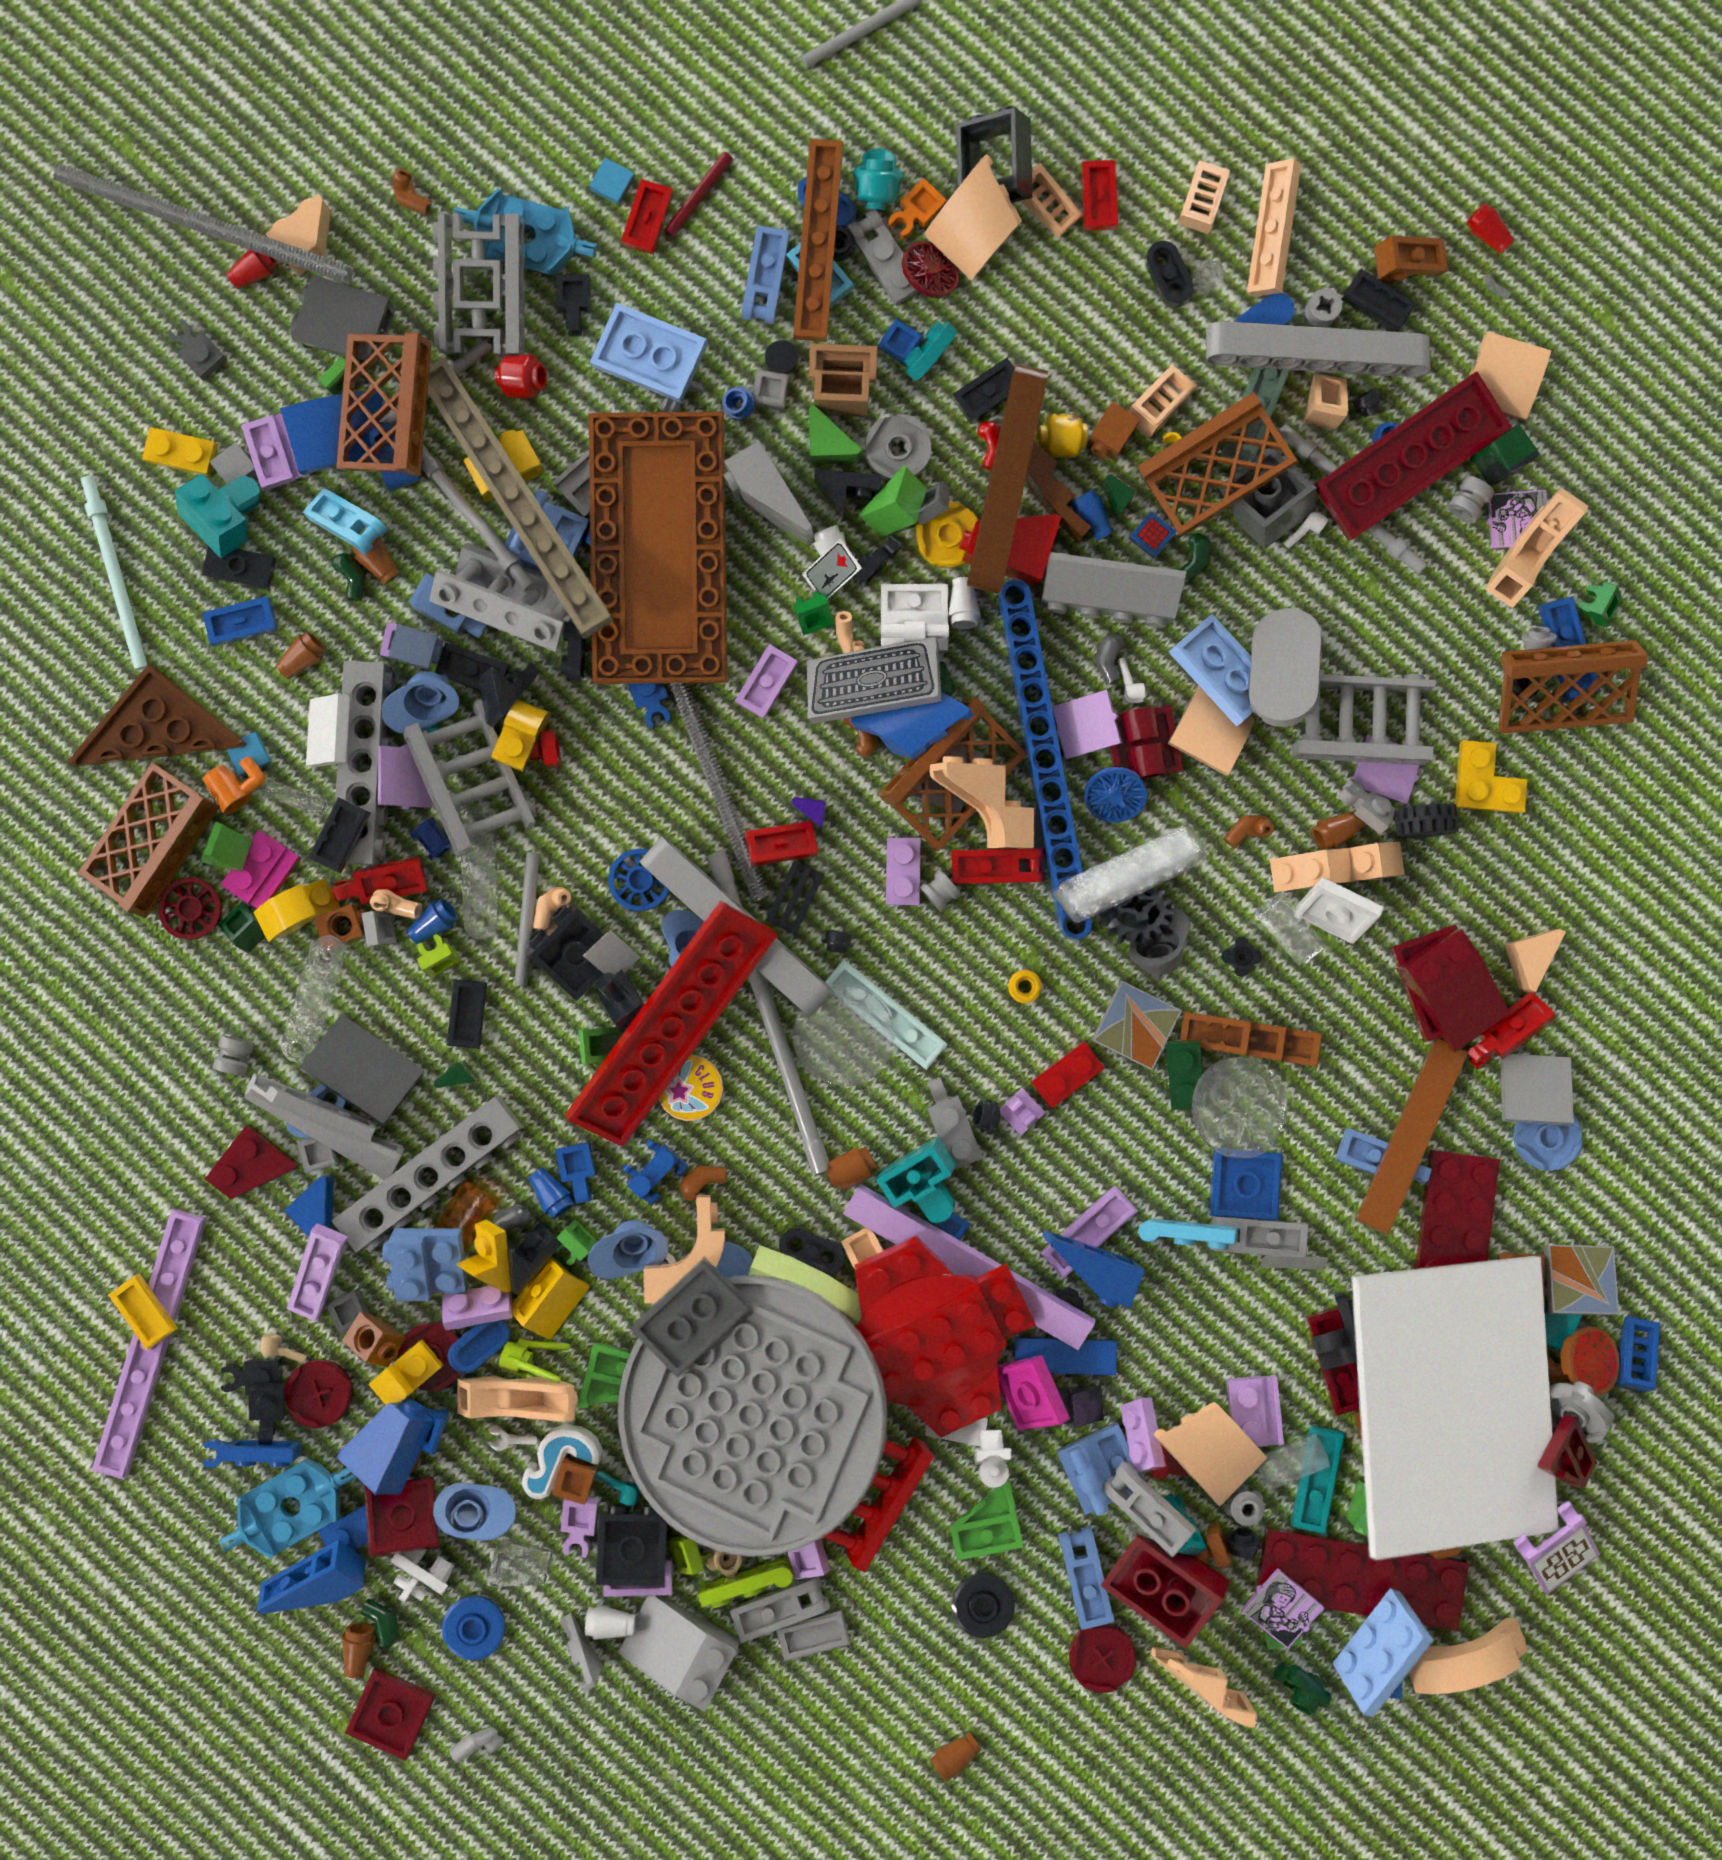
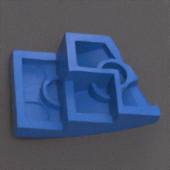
M359 391L355 393L358 397H360L366 391ZM377 392L365 405L374 415L381 408L384 399ZM343 394L313 399L280 408L298 472L301 475L337 466ZM361 408L352 415L351 425L356 431L369 420ZM370 429L362 437V439L371 449L372 445L369 438L371 431ZM358 441L349 449L348 462H357L366 453Z
M941 692V702L855 716L850 722L857 730L879 736L891 753L915 759L932 744L939 742L947 736V728L961 718H964L966 721L969 720L974 713L964 704Z

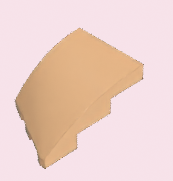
M987 154L950 197L924 233L971 281L1022 222L1015 206L1009 200V194L1004 184H998L990 168L993 161Z
M1197 685L1196 691L1182 714V718L1168 744L1227 776L1231 772L1255 720L1250 714L1241 724L1236 726L1204 690Z
M1215 1402L1201 1408L1195 1414H1189L1181 1418V1424L1167 1432L1159 1429L1153 1434L1219 1507L1267 1459L1246 1433Z
M1152 1646L1150 1655L1163 1668L1219 1713L1241 1725L1255 1728L1257 1714L1243 1691L1226 1688L1228 1680L1222 1669L1188 1663L1183 1652Z

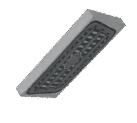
M936 637L807 660L809 721L811 724L941 702L939 645Z

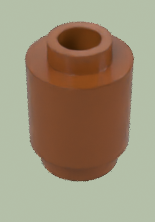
M865 1146L861 1149L855 1147L829 1161L831 1168L826 1173L835 1189L841 1186L843 1191H846L871 1178V1173L877 1171L878 1168L868 1148Z

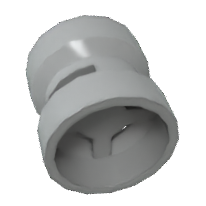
M1467 476L1460 485V493L1455 495L1447 506L1449 511L1459 519L1469 523H1476L1482 514L1481 508L1484 504L1490 502L1495 492L1483 480Z
M221 1035L218 1044L221 1050L219 1056L214 1059L212 1068L229 1074L246 1076L248 1070L247 1056L252 1053L255 1043L241 1038Z

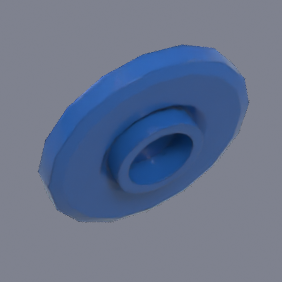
M1110 767L1100 770L1089 779L1085 786L1084 801L1087 809L1096 818L1106 822L1119 823L1130 820L1138 815L1146 804L1147 789L1144 780L1136 772L1127 768Z
M470 1595L460 1598L450 1606L444 1615L441 1628L443 1640L448 1649L459 1658L473 1661L484 1659L496 1651L503 1641L506 1625L504 1615L496 1603L487 1597Z

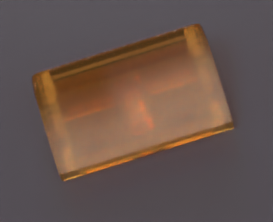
M467 1178L461 1183L433 1229H461L464 1254H466L476 1239L475 1224L489 1219L499 1203V1199Z

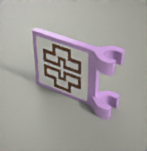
M1569 1501L1557 1509L1567 1525L1540 1546L1534 1548L1524 1534L1513 1542L1546 1595L1600 1555L1585 1526L1587 1525L1586 1520L1581 1514L1578 1515Z

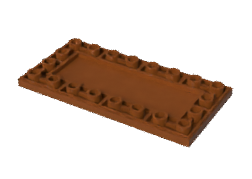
M724 412L588 413L591 586L614 620L592 634L593 684L728 683L725 478L723 476L725 474Z

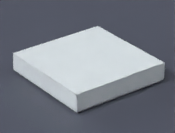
M333 694L310 699L306 766L320 767L345 763L347 759L349 695Z
M1322 877L1298 903L1293 915L1354 944L1378 920L1384 907Z

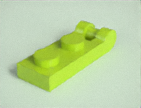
M781 1558L738 1572L733 1577H723L700 1585L698 1596L701 1606L711 1605L712 1608H718L730 1603L732 1597L741 1594L744 1597H752L761 1593L764 1590L763 1587L772 1584L781 1588L789 1586L793 1579L790 1560Z

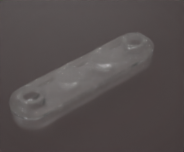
M475 805L467 808L462 813L460 820L462 824L467 822L470 825L474 823L475 819L479 817L485 819L493 816V813L483 806ZM496 829L474 837V841L470 842L472 845L470 853L461 856L464 928L471 937L480 940L491 938L499 928ZM481 917H486L488 920V926L485 929H480L477 925Z
M322 936L310 948L281 1043L284 1056L292 1062H304L319 1043L346 956L344 944L334 936ZM321 952H329L332 956V959H323L321 957ZM300 1043L304 1050H295L293 1044Z

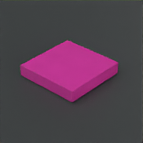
M1042 1355L997 1365L1000 1391L1018 1431L1060 1425L1070 1419Z

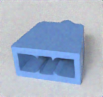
M426 573L409 600L411 607L457 635H460L464 629L480 638L487 624L460 613L456 617H451L446 614L447 608L429 601L434 577Z

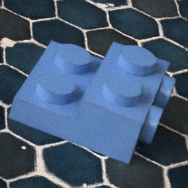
M394 1228L389 1241L383 1245L382 1257L384 1262H390L391 1270L387 1274L388 1291H394L396 1301H429L432 1293L466 1294L469 1286L467 1272L457 1266L458 1262L465 1260L461 1229Z

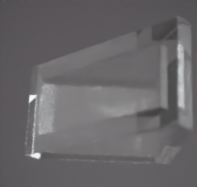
M503 1538L495 1549L487 1585H545L553 1551Z

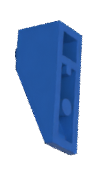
M1044 1229L1042 1236L1099 1296L1098 1300L1101 1303L1113 1308H1117L1119 1304L1131 1308L1145 1269L1136 1260Z
M337 1540L263 1581L260 1587L257 1612L267 1614L338 1602L363 1588L366 1559L340 1540Z

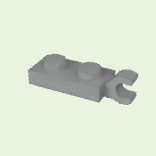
M940 1077L928 1081V1086L936 1104L926 1108L937 1135L956 1163L954 1170L983 1159L958 1095L948 1098Z

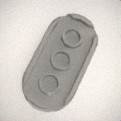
M1293 608L1273 611L1258 622L1253 632L1249 685L1250 706L1255 715L1257 714L1262 718V721L1272 726L1288 727L1302 722L1303 718L1309 713L1311 715L1318 704L1322 643L1321 629L1316 619L1305 611Z

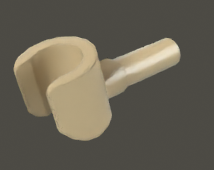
M264 1334L261 1338L260 1351L265 1356H285L302 1363L307 1358L305 1354L286 1347H280L281 1336Z

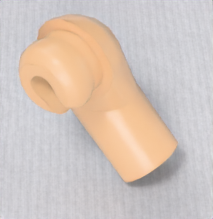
M848 611L838 612L835 616L836 635L843 654L865 650L863 641H853L852 614Z
M555 887L538 898L533 928L546 930L550 926L552 914L562 905L568 906L570 904L571 894L563 887Z
M388 889L375 891L370 899L372 908L378 912L384 911L413 919H418L422 913L421 903L403 899Z

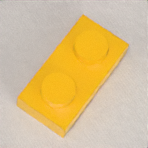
M150 427L142 459L147 463L211 477L213 466L210 461L216 457L218 444L214 441Z

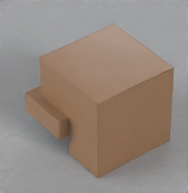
M810 343L809 381H815L814 405L823 414L829 416L868 417L869 383H876L877 346Z

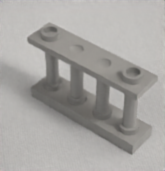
M467 542L461 547L455 576L439 569L435 572L430 602L556 652L558 650L565 620L569 621L570 616L542 572L522 564L520 565L535 584L531 590L523 592L510 574H506L497 563L498 557L494 553Z
M1320 669L1318 704L1311 715L1309 713L1306 716L1305 735L1302 736V740H1298L1292 745L1291 759L1423 766L1433 760L1434 747L1423 746V742L1419 741L1421 693L1426 694L1435 687V680H1425V676L1421 674H1408L1404 678L1324 674L1325 671ZM1321 688L1340 689L1339 737L1335 738V741H1322V736H1319ZM1354 690L1374 691L1372 739H1369V743H1357L1356 738L1352 737ZM1387 692L1407 693L1406 741H1402V745L1389 744V740L1386 739Z
M481 699L474 702L472 711L475 716L430 733L427 730L422 732L418 723L407 726L404 729L406 743L457 858L470 853L472 847L470 842L474 841V837L517 820H521L526 831L532 828L535 822L534 817H537L531 799L524 798L512 768L497 761L495 763L501 777L457 794L454 792L448 793L444 784L447 776L491 760L492 752L498 741L497 734L493 728L497 723L492 727L486 723ZM479 728L481 729L488 745L487 747L445 763L434 761L430 750L434 749V745ZM505 789L508 790L515 806L514 808L470 825L467 822L462 824L457 813L461 810V806Z

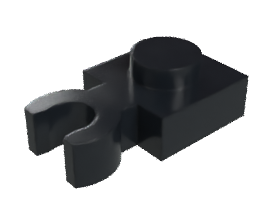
M892 534L871 555L865 553L857 561L861 569L853 576V580L863 589L886 566V563L902 549V542Z
M250 1359L244 1362V1370L236 1364H229L221 1368V1373H231L235 1379L233 1384L222 1385L221 1390L232 1392L241 1386H245V1396H248L251 1383H282V1359Z

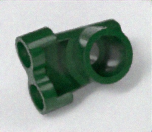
M1280 1663L1274 1669L1273 1678L1284 1687L1287 1686L1294 1691L1289 1702L1299 1711L1309 1716H1315L1319 1707L1326 1708L1329 1705L1332 1695L1324 1689L1326 1682L1319 1676L1305 1672L1296 1664L1289 1667L1285 1663Z

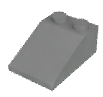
M760 441L755 442L724 461L727 471L723 474L726 480L725 484L735 501L741 498L745 507L806 545L814 542L810 522Z
M655 1595L647 1596L636 1617L634 1636H626L618 1653L674 1696L705 1712L737 1652L740 1638L666 1598Z

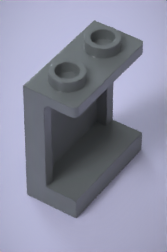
M312 274L310 283L306 284L302 291L301 302L303 304L300 313L292 320L291 337L299 347L306 349L307 346H311L346 358L348 334L388 335L396 309L388 298ZM358 344L357 359L361 364L375 352L369 344ZM379 360L368 370L375 372Z

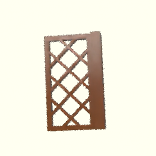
M405 332V336L348 334L336 468L348 471L404 473L408 476L421 475L432 342L421 334ZM358 344H369L375 352L361 364L357 359ZM394 345H403L402 357L392 365L384 354ZM381 358L389 370L375 381L367 370ZM364 374L372 386L358 397L354 392V384ZM395 375L400 381V388L390 399L382 387ZM378 392L386 403L373 415L365 403ZM361 408L369 420L356 431L351 425L352 415ZM392 409L397 415V423L387 433L379 421ZM375 425L383 437L370 449L362 437ZM358 441L366 453L357 462H348L349 449ZM388 443L394 448L393 464L382 463L376 456Z
M1253 392L1137 467L1146 485L1156 497L1180 537H1183L1298 464V461L1263 409L1261 401ZM1261 419L1267 428L1264 440L1246 438L1248 427ZM1270 435L1273 437L1275 442H1269ZM1225 441L1238 443L1235 458L1230 459L1216 456L1219 445ZM1244 444L1262 447L1258 463L1240 460ZM1267 448L1281 450L1286 457V460L1277 466L1263 464ZM1196 460L1208 461L1209 464L1205 478L1187 475L1190 464ZM1214 463L1232 466L1228 482L1210 479ZM1243 467L1256 470L1253 481L1247 485L1234 483L1237 468ZM1261 471H1266V473L1260 476ZM1168 478L1180 480L1176 496L1162 494L1157 485ZM1185 481L1203 484L1199 500L1182 498ZM1209 485L1226 488L1224 499L1217 504L1204 502ZM1232 489H1233V490H1237L1236 492H1234L1233 494H1231V490H1232ZM1167 501L1174 503L1173 509H1171ZM1179 504L1196 506L1195 517L1181 525L1176 517ZM1202 508H1207L1206 511H1204L1203 513H1201V512H1202Z
M1636 640L1502 652L1501 665L1504 668L1498 724L1499 732L1504 734L1634 722L1641 667H1647L1648 654ZM1630 669L1629 678L1617 687L1610 680L1618 671ZM1596 672L1600 677L1585 690L1576 683L1586 673ZM1562 675L1566 680L1552 693L1543 686L1552 676ZM1513 679H1530L1533 683L1522 693L1517 695L1512 691ZM1607 683L1614 691L1598 703L1591 695ZM1573 685L1581 694L1565 706L1558 698ZM1540 689L1547 697L1532 709L1524 701ZM1621 696L1626 701L1624 712L1610 714L1606 709ZM1587 699L1595 706L1586 716H1576L1573 713ZM1553 702L1562 709L1552 719H1543L1540 716ZM1520 705L1529 712L1519 722H1509L1510 714Z
M966 698L962 702L974 713L969 720L966 721L964 718H961L947 728V736L939 742L932 744L917 758L910 759L878 794L886 804H890L936 851H940L976 809L967 803V807L962 813H952V792L946 788L929 790L928 776L930 775V765L941 763L943 757H951V751L956 745H967V763L972 764L973 745H989V759H993V765L1006 766L1007 777L1027 755L1013 738L985 710L986 706L978 698ZM980 719L989 727V741H973V727ZM966 735L967 741H961L963 737ZM996 735H997L1002 741H996ZM996 744H1006L1014 752L1015 755L1006 764H996ZM922 783V790H916ZM945 793V813H929V794ZM911 794H922V814H911L902 805ZM930 817H945V831L938 839L929 832ZM952 817H957L952 823ZM916 818H923V825Z
M151 762L78 874L117 901L118 905L127 912L147 918L220 807L158 764ZM159 774L163 777L164 791L151 794V783ZM182 793L189 795L190 797L183 808L175 811L174 795ZM165 798L167 813L154 816L152 801ZM144 804L146 819L133 822V810L137 805ZM168 820L169 829L162 838L157 839L155 823ZM147 826L148 841L135 844L134 829ZM126 832L127 847L115 850V837L118 833ZM149 848V859L144 866L138 867L136 851ZM128 854L130 869L117 872L115 857ZM107 859L109 875L97 877L92 874L99 861ZM131 876V886L123 896L119 893L118 879Z

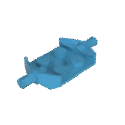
M497 188L478 210L470 211L457 206L454 208L455 212L453 214H460L463 217V223L472 225L475 232H493V214H499L500 216H505V213L519 214L524 219V230L528 229L536 233V237L531 243L524 244V269L553 276L561 271L572 256L575 257L576 253L592 258L596 256L597 243L579 240L575 236L571 214L566 206L564 210L504 195L501 189ZM503 228V242H485V258L500 260L505 263V228Z
M308 1458L237 1499L238 1528L233 1533L219 1540L220 1546L233 1540L222 1548L223 1551L228 1552L237 1545L246 1543L269 1559L273 1558L279 1552L330 1523L336 1522L341 1514L342 1501L340 1489L343 1485L357 1477L353 1473L344 1477L351 1473L348 1468L336 1474L335 1472L331 1474L320 1463ZM287 1497H294L299 1501V1513L291 1514L286 1511L284 1501Z

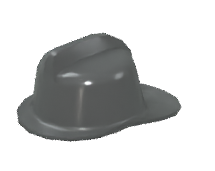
M1172 907L1171 911H1174L1172 923H1170L1168 934L1162 933L1160 942H1156L1152 938L1149 939L1148 947H1144L1141 941H1138L1134 948L1130 947L1129 951L1132 962L1141 966L1156 981H1160L1163 975L1172 973L1181 965L1183 948L1189 932L1190 922L1186 914Z

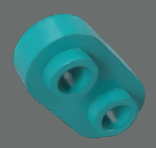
M939 321L936 322L925 334L928 340L921 348L916 347L906 357L904 362L907 366L904 372L914 381L920 379L952 342L958 330L949 321H945L942 324Z

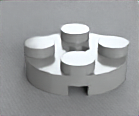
M897 414V416L881 418L868 432L866 437V460L873 472L884 480L890 481L903 465L918 477L930 461L931 440L928 431L913 416ZM901 440L905 443L904 449L907 452L904 455L899 454L895 456L892 454L893 449L890 447V444L892 442L898 444Z
M1575 1382L1574 1385L1558 1383L1550 1386L1552 1426L1556 1428L1563 1415L1577 1417L1588 1443L1603 1440L1615 1419V1415L1594 1395L1593 1389L1583 1382Z

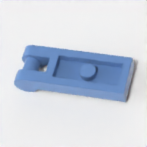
M757 225L741 319L752 321V318L764 319V323L775 324L790 240L789 230ZM756 296L766 297V306L755 304Z
M1091 1526L1083 1527L1081 1532L1068 1534V1531L1058 1533L1081 1630L1114 1622L1107 1590L1100 1586L1104 1576ZM1085 1545L1087 1554L1074 1557L1072 1548Z

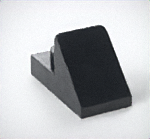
M815 469L814 471L815 485L842 519L845 517L847 494H852L853 498L857 500L870 501L881 490V476L822 469Z
M531 662L522 671L516 667L507 678L493 667H490L479 678L485 719L490 727L506 714L541 672Z
M542 1221L527 1234L520 1246L507 1239L511 1289L517 1295L522 1292L562 1244L556 1238L557 1235L551 1227Z
M1101 1385L1057 1388L1070 1417L1063 1424L1071 1423L1073 1428H1079L1104 1420Z

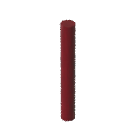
M723 151L664 228V231L670 237L675 238L734 161L729 153Z

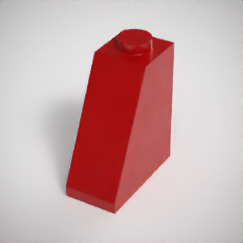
M1052 514L1017 518L1005 573L1006 577L1020 579L1035 587L1038 585L1043 577L1062 516ZM980 521L975 522L971 531H964L959 545V549L964 551L961 561L968 564L972 562Z

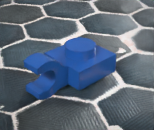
M590 1142L555 1149L561 1182L572 1181L576 1204L591 1201L592 1194L587 1177L595 1176L596 1170Z

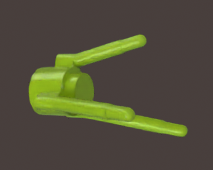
M521 1337L517 1343L508 1341L505 1344L500 1356L499 1367L509 1370L508 1373L521 1378L535 1377L530 1374L533 1373L555 1383L561 1381L559 1376L532 1365L533 1352L528 1351V1349L569 1350L571 1348L569 1344L530 1341Z

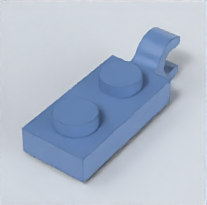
M1346 1128L1335 1161L1374 1175L1388 1142ZM1419 1165L1413 1180L1423 1183V1181L1428 1182L1432 1169Z

